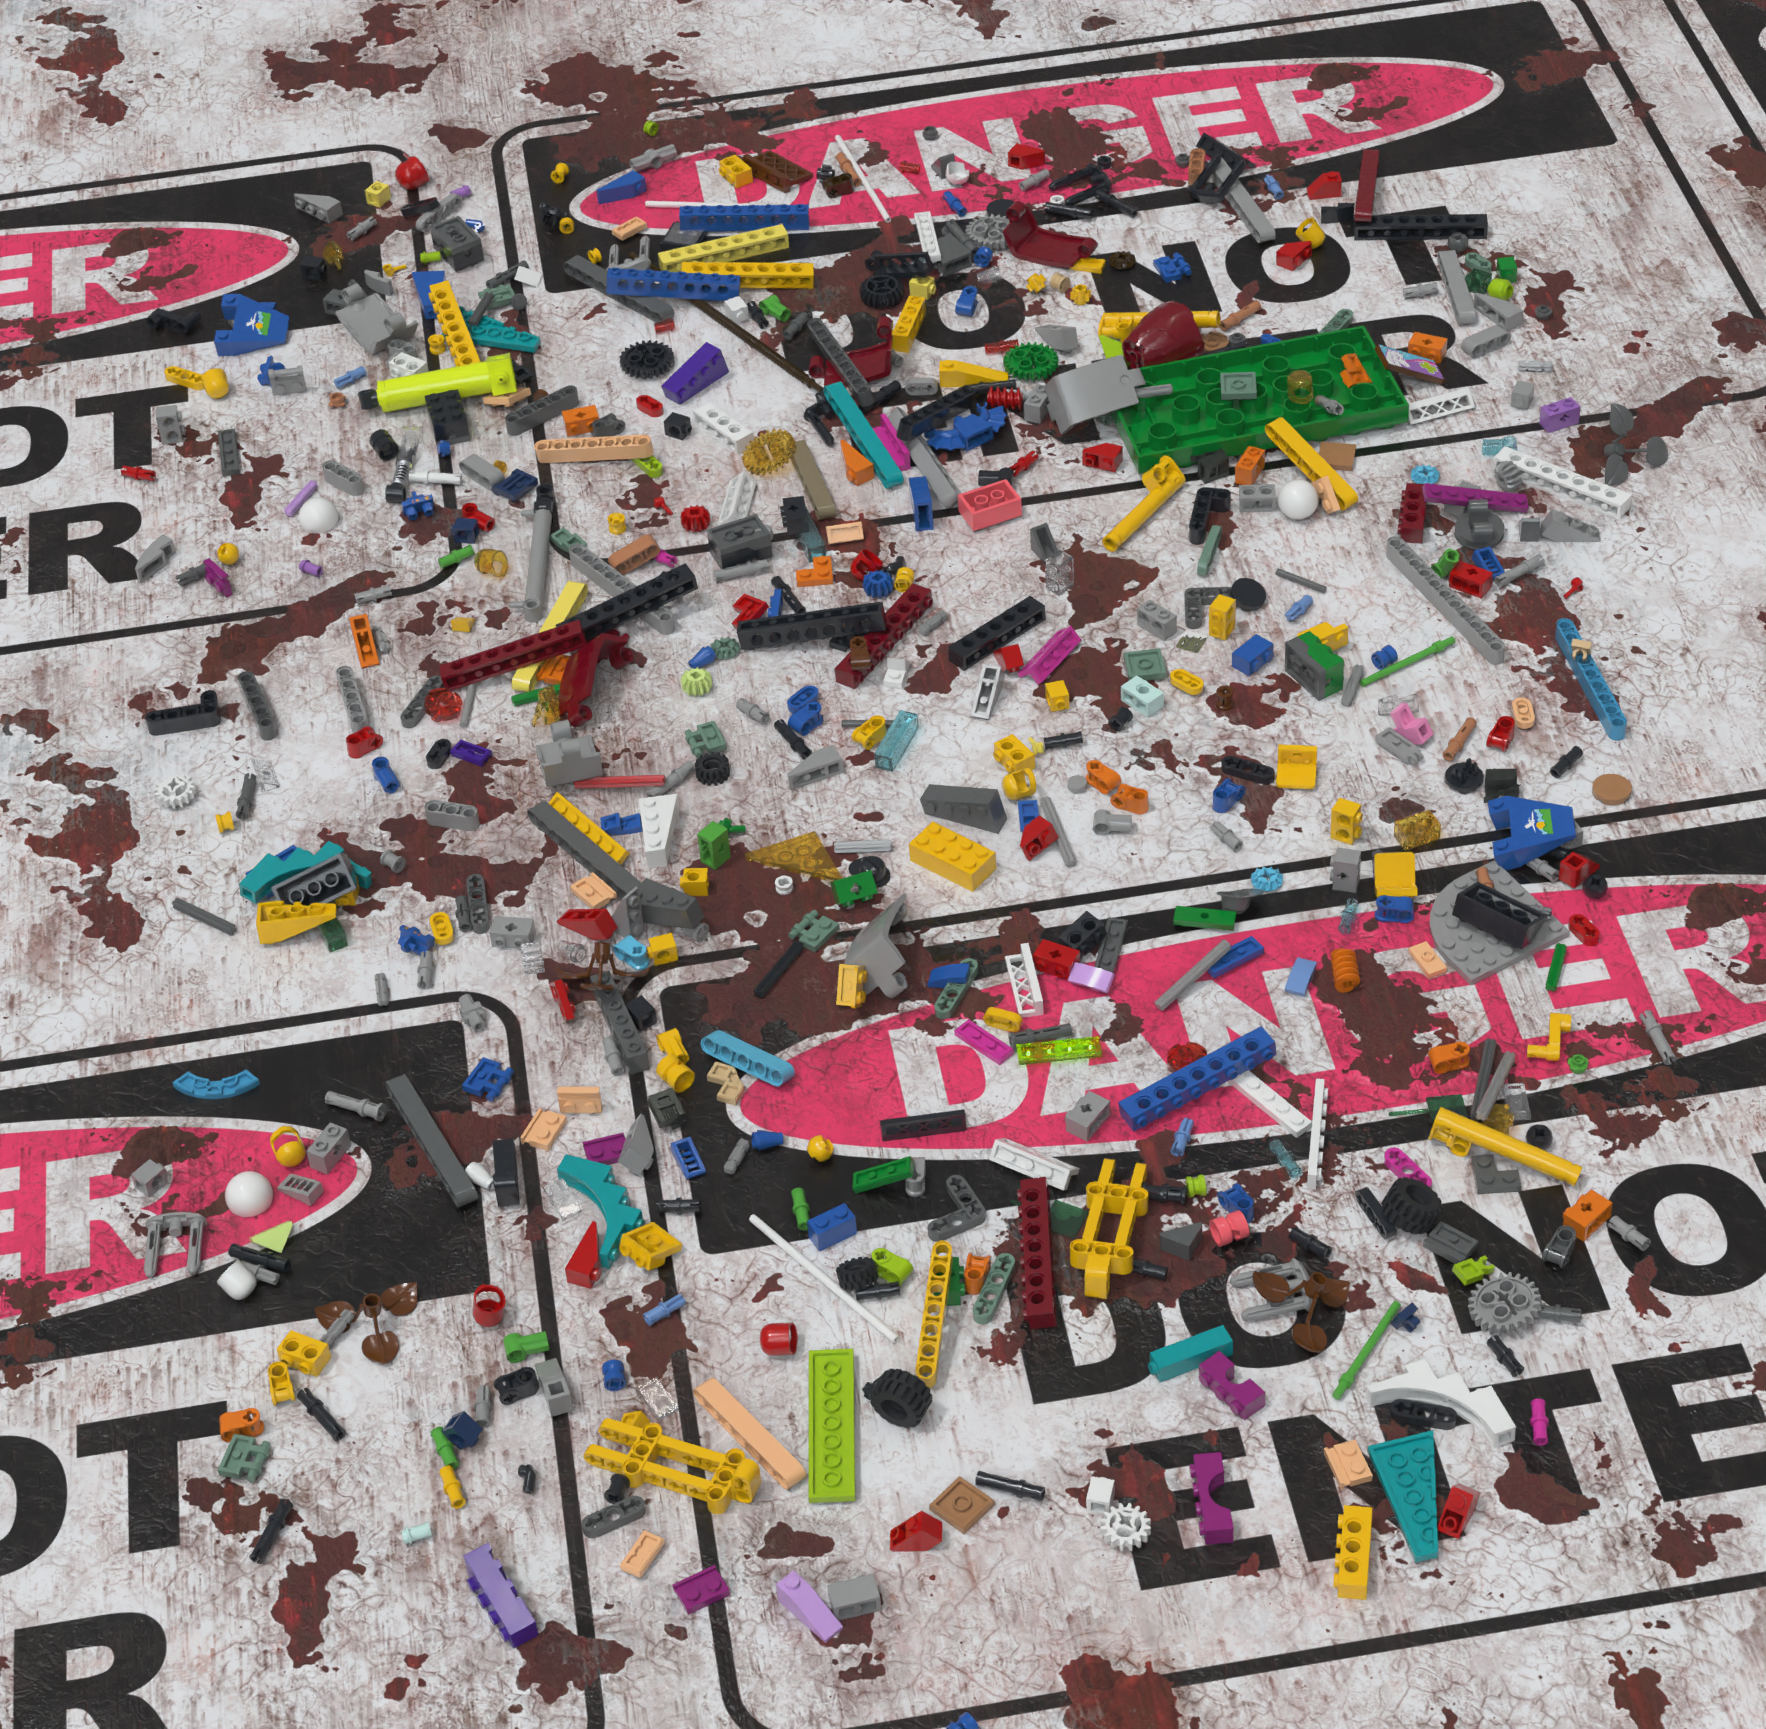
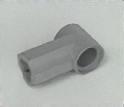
M1104 809L1097 810L1094 813L1093 831L1097 835H1107L1110 831L1131 832L1132 815L1111 814Z

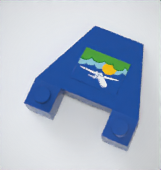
M223 294L221 308L225 320H234L233 330H216L214 344L218 356H236L286 343L290 321L289 316L241 294Z
M1504 796L1488 801L1489 815L1495 829L1511 828L1512 837L1492 842L1494 858L1498 866H1501L1504 870L1521 867L1577 837L1573 808L1570 806L1512 796Z

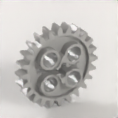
M993 214L990 217L985 215V218L979 216V220L973 219V222H969V225L966 226V236L972 238L974 244L979 248L984 246L991 250L993 248L999 250V247L1005 249V245L1008 246L1003 235V230L1010 222L1006 219V216L1001 218L1000 214L996 217Z
M1501 1272L1499 1278L1491 1275L1490 1281L1482 1279L1484 1285L1476 1284L1477 1291L1471 1290L1472 1297L1468 1298V1309L1471 1319L1475 1321V1326H1481L1482 1331L1489 1329L1490 1335L1498 1331V1335L1501 1336L1506 1331L1507 1335L1510 1336L1512 1330L1519 1334V1328L1522 1327L1527 1330V1323L1534 1324V1318H1539L1538 1311L1542 1310L1539 1288L1535 1287L1534 1282L1529 1283L1528 1277L1521 1280L1519 1273L1512 1277L1511 1272H1509L1507 1277H1504Z

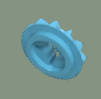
M1423 464L1421 467L1416 466L1415 469H1412L1411 479L1417 484H1434L1439 480V471H1437L1436 467Z
M1263 866L1262 869L1256 868L1255 872L1252 873L1251 883L1256 889L1273 891L1282 885L1283 874H1280L1279 869L1273 870L1272 866L1270 868Z

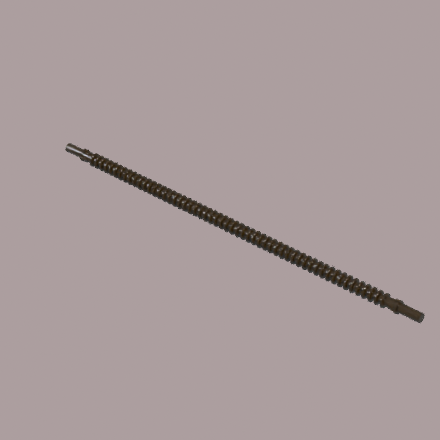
M634 252L629 254V258L632 260L639 258ZM651 264L649 268L653 271H662L654 266V264ZM686 299L689 303H692V305L756 349V351L765 355L777 366L786 370L798 381L805 383L808 388H813L817 392L823 390V387L816 383L814 378H810L808 374L796 367V365L737 325V323L731 321V319L704 300Z

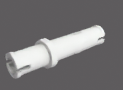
M410 470L409 482L461 485L462 474Z

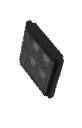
M676 221L673 222L660 242V246L673 250L702 243L709 231H704V229L680 230V222Z

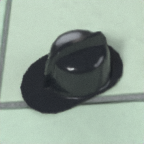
M877 856L858 858L848 868L851 875L871 870L876 888L886 885L891 877L884 861Z

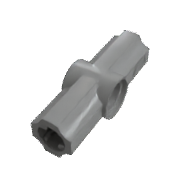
M673 144L657 150L648 149L644 155L630 159L629 165L635 172L650 167L656 169L663 162L676 158L677 151Z

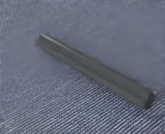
M1488 1038L1485 1040L1470 1117L1472 1120H1477L1476 1111L1489 1085L1496 1049V1040Z

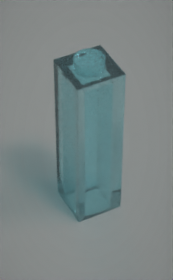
M806 507L809 532L796 533L795 535L808 562L811 563L813 562V557L826 556L825 544Z
M903 710L899 711L874 753L875 768L894 771L919 729L918 714Z

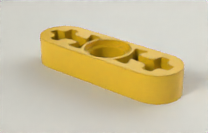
M170 366L164 370L165 378L169 382L194 390L204 389L202 374L176 366Z

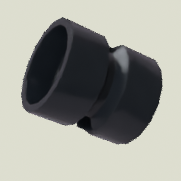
M379 429L370 436L369 443L381 460L389 461L397 456L399 446L387 430Z

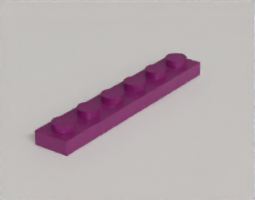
M1424 483L1422 487L1424 502L1467 506L1468 500L1487 499L1488 509L1526 513L1529 509L1526 494Z

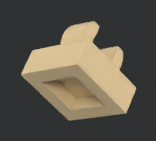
M1574 638L1572 640L1573 659H1576V655L1581 653L1583 654V661H1586L1587 655L1592 653V642Z

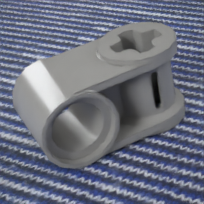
M912 1157L914 1159L913 1177L905 1179L906 1193L909 1196L918 1197L925 1192V1157Z

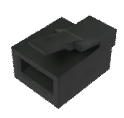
M1222 448L1212 452H1204L1202 455L1190 456L1191 463L1198 462V477L1204 484L1229 476V458Z
M1486 769L1483 803L1499 798L1500 795L1519 798L1517 769Z
M673 1087L648 1096V1105L659 1128L670 1125L671 1129L674 1130L686 1125L685 1113Z

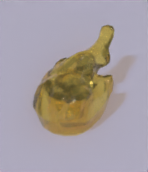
M330 240L323 250V257L330 265L334 262L338 270H340V260L344 259L342 247L336 241Z

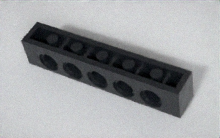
M1031 596L1025 598L948 646L949 661L965 671L1046 620L1045 605Z

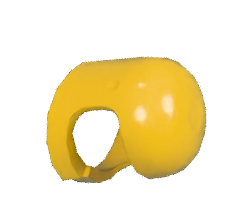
M1314 217L1304 220L1296 230V235L1301 242H1312V249L1319 247L1325 240V233ZM1309 223H1312V225L1306 231L1303 232V228Z
M215 368L207 370L203 374V386L209 397L220 399L227 395L229 384L224 370Z
M1027 767L1005 775L1002 779V789L1005 796L1010 800H1019L1034 795L1036 792V780L1033 771ZM1025 774L1028 776L1030 781L1029 788L1027 787L1025 781Z
M282 1126L271 1135V1148L277 1161L282 1166L294 1167L304 1160L306 1150L295 1128ZM291 1132L297 1136L298 1141L285 1143L278 1150L274 1148V1141L281 1134Z

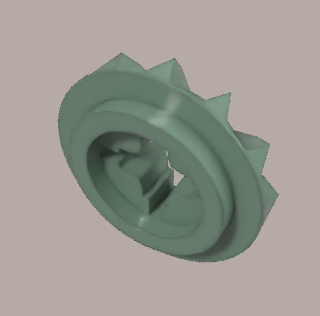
M729 636L724 639L721 637L720 640L715 639L714 643L711 644L716 658L719 659L732 658L740 650L739 642H736L735 638L730 639Z

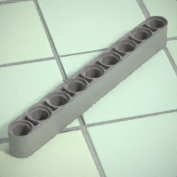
M1221 158L1220 164L1210 176L1218 189L1232 171L1223 158ZM1210 160L1205 162V167L1210 162ZM1237 179L1224 197L1258 243L1274 240L1276 237L1274 227Z
M899 407L888 416L896 431L898 430L900 419L907 416ZM919 435L910 441H903L910 452V457L923 476H926L927 482L940 501L948 508H951L958 501V494H961V492L922 435Z
M574 544L570 546L571 565L612 597L637 586L584 545ZM664 606L640 616L642 620L663 635H669L675 631L673 613Z

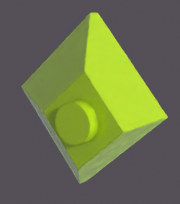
M1100 334L1099 339L1106 359L1123 355L1128 368L1131 362H1127L1124 357L1122 342Z

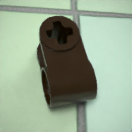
M849 173L826 178L822 182V187L829 198L854 192L853 178Z

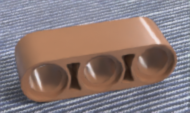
M1201 148L1191 150L1188 185H1193L1205 168V151Z
M646 534L611 554L608 558V563L619 573L625 575L657 556L660 552V547L652 535Z

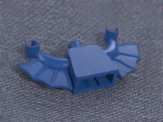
M984 402L983 407L977 403L979 417L975 414L965 418L956 416L953 420L952 430L935 431L934 427L925 432L924 437L929 439L926 441L927 444L936 450L947 449L951 451L963 448L967 452L992 440L993 431L998 433L999 428L1005 425L1004 419L1007 417V414L1004 413L1003 406L987 410L986 402Z

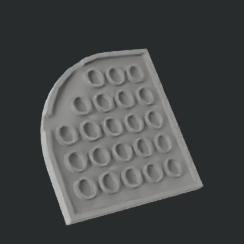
M1495 860L1481 866L1488 869L1490 880L1494 883V890L1523 904L1541 906V909L1544 908L1506 870L1498 866ZM1477 869L1457 878L1440 892L1433 903L1429 923L1430 935H1432L1435 948L1443 959L1470 986L1569 937L1570 932L1552 915L1550 920H1545L1532 943L1523 949H1518L1503 940L1496 939L1485 931L1478 930L1469 923L1460 921L1459 918L1452 915L1458 893L1478 882L1475 874Z

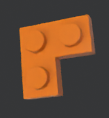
M1355 353L1345 354L1341 358L1346 369L1340 375L1348 388L1358 383H1372Z
M831 556L813 557L814 569L796 570L797 587L833 584Z

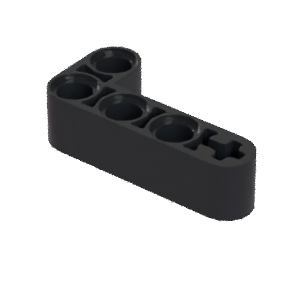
M1210 487L1198 489L1189 523V542L1191 544L1200 545L1205 542L1212 512L1225 513L1231 509V492L1229 490Z
M213 690L204 691L200 696L201 704L147 713L145 720L149 734L159 736L219 725L221 722V712L217 693Z
M514 1138L493 1140L495 1170L493 1181L498 1207L519 1205L520 1198Z

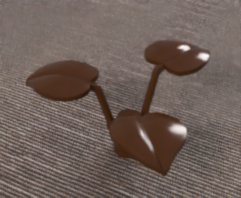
M595 942L594 953H592L586 973H570L557 968V976L569 980L590 978V973L596 959V963L599 964L598 984L596 982L593 984H581L580 988L609 991L614 990L615 986L602 985L603 964H608V960H610L613 974L624 977L636 978L645 976L650 971V967L637 972L618 970L614 964L613 954H610L611 943Z
M1254 1271L1253 1282L1256 1290L1263 1298L1274 1303H1282L1285 1296L1290 1297L1304 1287L1305 1294L1313 1300L1306 1319V1325L1296 1324L1292 1329V1337L1304 1349L1321 1353L1327 1344L1326 1334L1321 1327L1316 1325L1310 1326L1317 1299L1321 1297L1325 1304L1332 1307L1343 1306L1347 1301L1350 1281L1328 1279L1320 1272H1313L1308 1281L1303 1280L1300 1285L1289 1291V1285L1283 1277L1273 1273Z
M403 1283L390 1287L381 1294V1297L374 1293L367 1294L363 1298V1304L359 1305L356 1314L350 1303L334 1301L324 1306L315 1307L316 1317L321 1326L328 1330L334 1321L341 1317L340 1314L343 1310L347 1309L354 1314V1319L351 1322H355L361 1312L364 1311L367 1317L373 1318L376 1335H369L363 1340L362 1352L367 1359L373 1362L388 1364L396 1357L399 1342L393 1332H379L377 1316L380 1315L381 1308L384 1311L390 1310L395 1316H405L413 1312L417 1305V1283ZM347 1323V1327L342 1333L347 1332L350 1329L351 1324Z

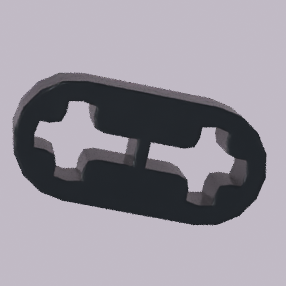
M448 739L437 740L427 753L426 761L430 769L441 768L450 756L452 747Z

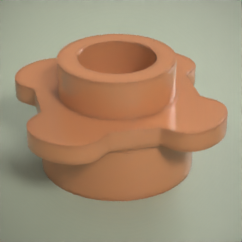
M340 392L332 393L328 403L329 406L336 408L344 406L346 396Z

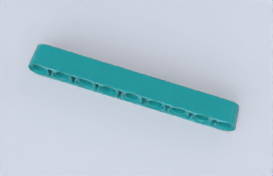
M839 381L824 386L823 390L827 401L864 457L873 463L874 472L884 487L888 489L903 484L902 472L842 382Z

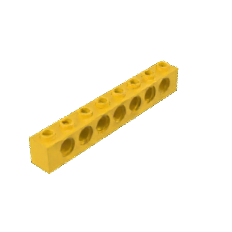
M682 262V271L686 273L700 272L702 274L717 273L719 275L733 274L740 276V288L813 289V263Z
M449 281L430 285L431 292L428 293L430 302H434L432 306L435 314L438 313L436 316L439 324H443L441 329L443 335H447L445 336L448 346H451L449 349L451 356L455 357V366L480 362Z

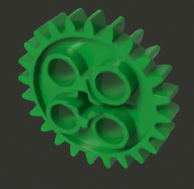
M1028 342L1027 345L1021 343L1020 347L1015 345V349L1009 348V352H1006L1004 356L1003 367H1005V372L1008 371V375H1013V378L1018 377L1019 380L1025 378V381H1028V379L1034 381L1035 378L1041 380L1042 376L1047 378V374L1052 375V371L1056 372L1058 356L1057 352H1054V348L1049 349V345L1043 346V343L1037 345L1036 342L1034 344Z

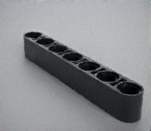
M962 386L901 418L896 434L897 438L902 441H910L972 407L976 390L970 386Z

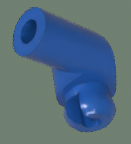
M466 219L465 221L470 228H474L478 233L483 232L485 229L481 220Z

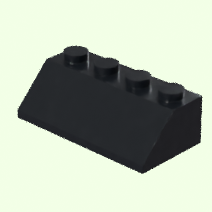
M339 853L271 887L277 901H284V904L287 905L301 902L302 905L309 906L312 903H329L357 889L355 870L348 855Z
M1480 882L1474 883L1457 894L1452 915L1459 918L1460 921L1469 923L1478 930L1485 931L1496 939L1503 940L1518 949H1523L1532 943L1547 918V915Z

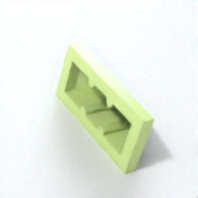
M286 1221L249 1237V1240L257 1245L282 1253L293 1226L292 1221Z

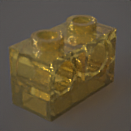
M1430 810L1394 822V837L1404 850L1440 839L1441 824Z

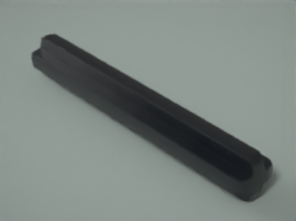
M796 940L791 944L753 989L755 997L762 998L803 950L802 942Z

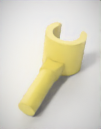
M1029 737L1028 740L1032 744L1033 753L1035 755L1037 753H1044L1043 742H1036L1032 737Z

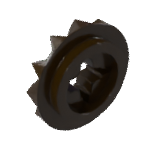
M1117 251V253H1112L1111 257H1109L1110 265L1117 269L1130 268L1136 262L1135 255L1131 254V252Z

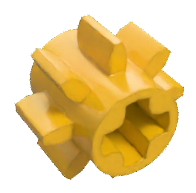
M1034 273L1026 280L1029 283L1026 287L1030 292L1034 290L1035 293H1038L1046 287L1044 284L1046 279L1043 274L1038 276L1037 273Z
M1083 284L1076 285L1072 288V292H1070V299L1074 300V303L1077 305L1086 304L1091 297V290H1087V286Z

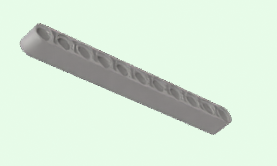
M1397 536L1388 538L1386 557L1489 663L1494 665L1503 663L1505 643L1402 538Z

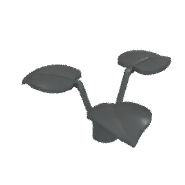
M1610 404L1611 413L1609 421L1611 430L1616 435L1621 436L1616 440H1612V444L1604 447V454L1608 458L1605 468V484L1608 486L1621 484L1628 477V466L1622 461L1623 458L1621 457L1624 453L1647 452L1646 460L1652 466H1660L1668 459L1667 446L1664 440L1658 436L1651 437L1648 440L1647 449L1625 450V446L1618 443L1627 435L1626 431L1632 430L1634 424L1632 413L1620 404Z

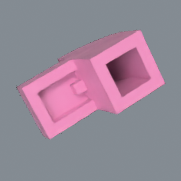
M1407 702L1401 703L1390 713L1396 724L1393 730L1415 745L1423 744L1434 734L1426 718H1414Z

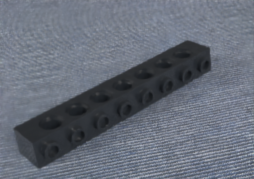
M1487 214L1372 215L1371 222L1354 221V241L1448 240L1456 232L1463 233L1468 239H1487L1488 231Z
M685 563L555 626L558 627L580 620L586 635V641L592 640L602 633L613 630L698 589L695 575Z
M874 602L738 621L737 635L741 650L796 642H808L817 639L824 640L832 637L880 632L886 630L887 618L883 602Z

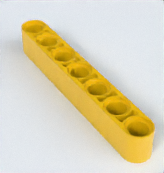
M1280 417L1265 426L1266 435L1312 482L1328 476L1340 510H1345L1358 502V495L1355 490L1284 418Z
M944 1240L936 1242L932 1247L915 1368L916 1376L929 1388L933 1387L937 1381L953 1264L952 1246ZM947 1253L945 1256H939L938 1254ZM938 1272L944 1273V1275L937 1276L935 1274ZM935 1292H940V1293H942V1294L939 1295V1296H934V1295H932V1294L935 1293ZM932 1312H938V1313H939V1314L936 1315V1316H931V1315H930ZM930 1332L936 1333L934 1336H928L927 1334ZM927 1352L933 1353L932 1356H925L924 1354ZM923 1373L931 1374L928 1377L921 1376Z

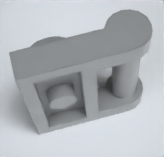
M302 365L297 366V368L281 370L268 369L273 396L307 392Z

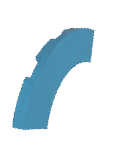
M247 1069L234 1076L222 1078V1081H209V1079L198 1077L188 1071L172 1082L173 1087L178 1091L201 1099L233 1097L260 1085L259 1079Z

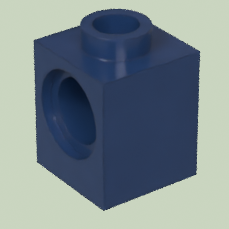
M457 518L451 526V535L454 536V542L476 543L480 534L478 520Z
M465 1411L453 1415L441 1432L461 1450L473 1447L480 1438L478 1436L483 1428Z

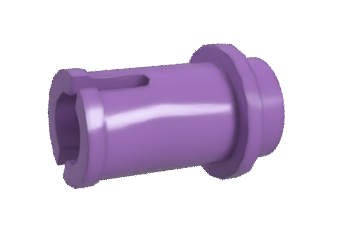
M462 185L461 188L450 191V194L455 193L461 197H469L471 190L468 185Z
M308 559L302 560L299 564V569L302 573H309L316 577L322 575L323 567L311 563Z

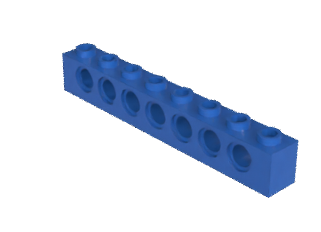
M809 205L680 206V232L754 231L783 224L785 230H809Z
M608 268L607 294L726 301L740 295V276L733 274L719 275L717 273L702 274L700 272L686 273L683 271L669 272L666 270Z
M1260 1026L1119 1101L1120 1115L1133 1132L1143 1128L1152 1121L1164 1117L1167 1113L1181 1108L1193 1099H1197L1208 1091L1218 1088L1221 1084L1235 1079L1238 1075L1248 1070H1252L1264 1061L1272 1059L1276 1056L1275 1041Z

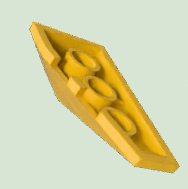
M957 360L939 362L940 388L962 387L969 384H978L982 381L983 383L1008 380L1007 372Z

